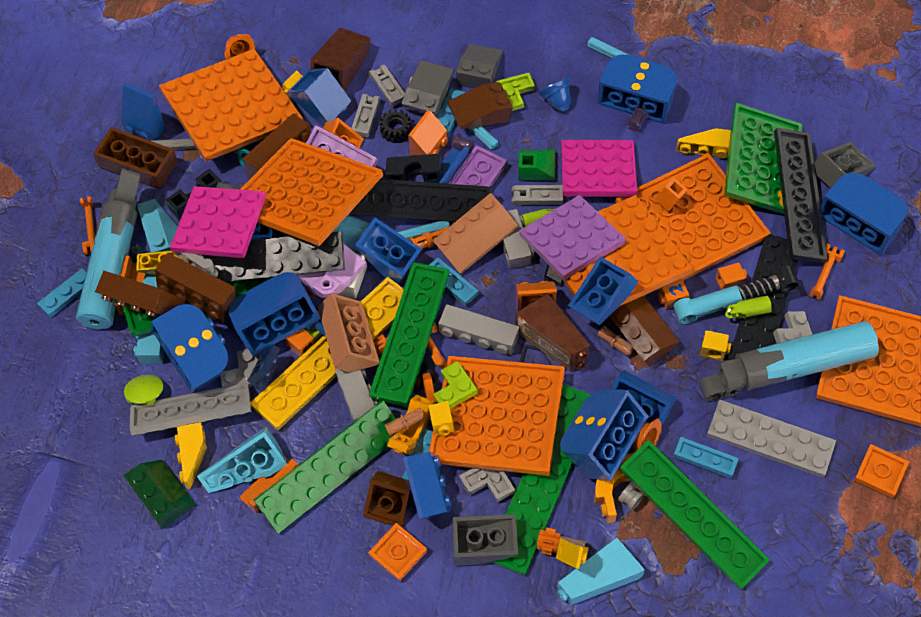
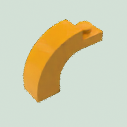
M419 395L414 396L410 400L407 414L421 408L425 418L408 426L409 429L405 428L398 431L389 439L388 447H391L397 453L411 455L423 429H426L429 422L430 411L428 405L434 404L435 401Z
M634 453L626 454L620 466L623 463H625ZM619 468L611 481L598 479L596 481L594 502L595 505H600L602 517L606 516L607 523L615 522L617 516L612 495L613 489L622 482L630 481Z

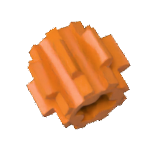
M547 527L546 531L540 530L537 549L542 550L543 554L552 555V552L557 553L561 534L556 533V529Z

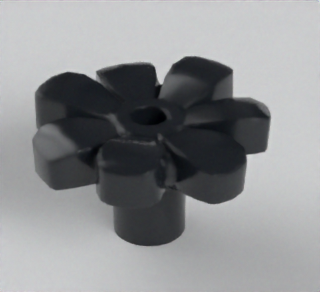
M135 244L131 249L136 254L133 259L134 263H137V254L150 253L149 251L146 252L147 250L139 244Z

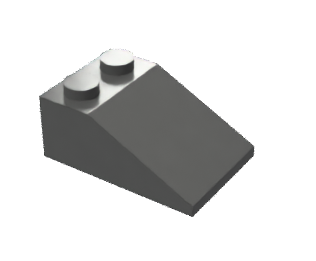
M469 44L460 59L456 71L457 86L474 89L483 84L493 83L503 50Z
M421 60L407 86L402 101L405 110L422 115L429 110L437 118L443 106L454 69Z
M852 142L822 152L814 162L816 176L822 179L829 189L845 174L859 173L866 175L876 167Z
M516 514L453 517L455 566L478 565L518 556Z

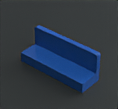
M465 146L462 151L452 149L443 162V178L437 183L448 184L469 156L468 147Z

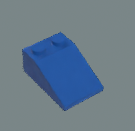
M125 83L123 85L121 121L125 132L149 141L158 140L166 127L156 97Z
M377 218L372 220L354 246L384 277L391 278L397 284L400 283L422 250V248Z
M600 256L568 306L600 325L629 297L638 280L629 272Z

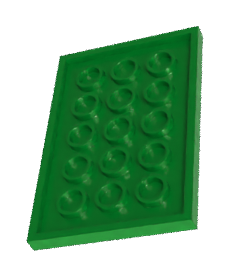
M736 103L733 106L724 196L784 214L783 206L779 202L781 198L778 197L781 185L774 131L776 128H783L802 132V124Z

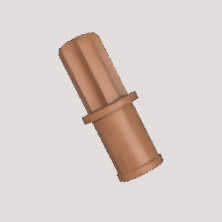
M606 326L599 330L598 336L607 341L610 347H615L628 356L634 351V347L623 340L620 334L617 335Z
M418 408L404 416L401 414V417L384 425L391 436L405 428L409 429L408 426L424 419L425 415L422 409Z

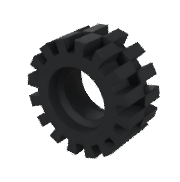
M394 109V112L388 110V114L385 112L380 117V133L383 139L385 138L388 142L391 139V143L397 140V143H400L401 139L404 142L406 137L408 138L412 131V123L407 112L403 114L401 109L399 112H397V109ZM394 123L402 124V127L398 129L389 128Z

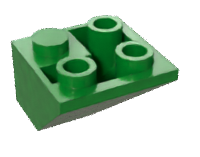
M519 148L518 180L555 181V149Z

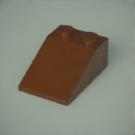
M500 82L483 84L447 102L460 129L506 123L509 121L513 106Z

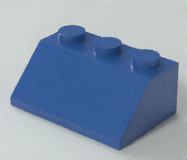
M625 370L617 375L611 388L628 390L649 416L646 423H651L658 418L663 425L677 397Z
M426 452L403 457L419 519H430L450 513L452 502L450 496L446 495L444 490L446 481L443 475L440 476L439 467H441L438 455H435L433 452Z

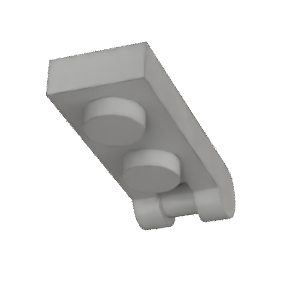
M384 64L379 66L377 70L368 71L371 80L375 82L391 107L403 101L404 91Z
M362 94L351 128L362 137H369L377 109L380 105V96L370 97L368 94Z
M515 185L511 188L513 195L511 204L516 207L521 205H563L562 185Z
M174 252L176 257L214 277L218 276V271L211 259H204L201 254Z

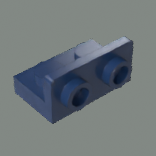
M275 345L261 354L247 380L260 392L266 389L277 368L276 361L278 358L276 356L280 349Z

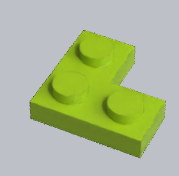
M530 73L496 81L501 83L513 106L512 111L524 108L520 94L535 90Z
M457 361L441 370V375L449 386L434 393L433 396L437 403L448 401L451 409L478 394V389Z

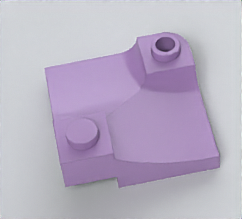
M343 243L345 270L297 276L307 290L321 298H327L331 293L338 295L367 266V263Z

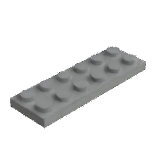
M248 382L156 400L152 405H145L144 403L131 405V436L251 412Z
M723 400L718 402L706 436L824 478L836 443L834 439Z

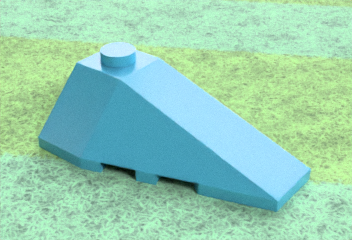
M155 199L137 204L151 253L171 251L170 245L178 226Z
M265 427L197 477L208 493L243 482L247 483L254 479L271 476L287 464V461L278 442L269 429Z

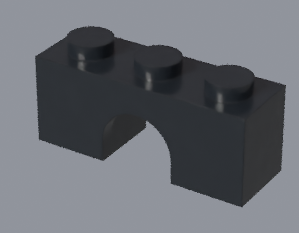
M441 154L389 157L386 160L387 180L407 181L411 174L421 173L424 182H440L443 178Z
M210 168L195 178L197 187L216 188L218 181L221 182V179ZM181 189L165 199L169 211L179 222L191 195V192L185 194Z

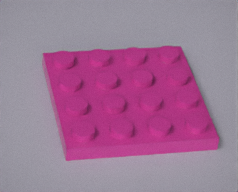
M561 140L563 196H637L633 140Z
M194 186L172 240L171 251L244 258L266 199L265 192Z

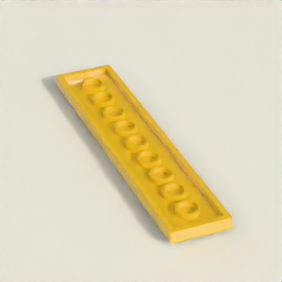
M389 277L361 301L373 340L393 324L404 291L402 287ZM326 335L322 336L250 402L251 407L277 431L336 377Z

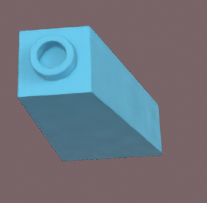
M616 538L589 558L585 564L580 565L579 569L576 568L559 581L557 594L564 602L567 601L570 605L640 579L643 577L644 568L619 539Z

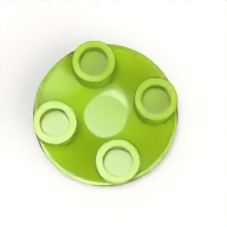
M141 375L132 379L124 388L126 401L136 404L144 403L145 405L154 404L156 398L163 390V382L154 375Z

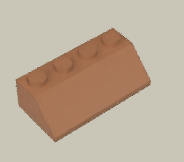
M490 193L435 238L433 242L455 269L462 274L518 228V225L501 203Z
M331 293L318 306L334 368L353 372L378 365L380 362L362 302Z

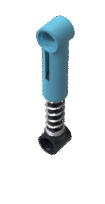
M783 266L776 270L775 275L770 276L769 279L763 278L762 281L757 280L754 284L750 282L749 285L744 284L741 288L737 287V285L694 299L683 298L675 302L673 307L680 324H689L698 317L726 309L729 305L737 304L742 299L746 300L747 297L759 296L760 293L764 292L765 294L769 290L772 292L773 289L790 292L796 289L800 283L793 267Z

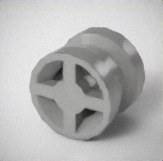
M630 484L625 488L618 500L626 503L630 510H634L643 499L644 494L637 492L635 487Z

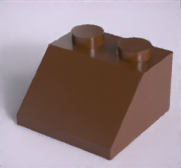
M377 471L370 480L363 517L392 526L397 523L403 527L413 500L409 480Z

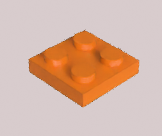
M870 444L854 481L894 498L909 461Z
M395 523L368 552V555L400 582L426 554L427 548L399 524Z

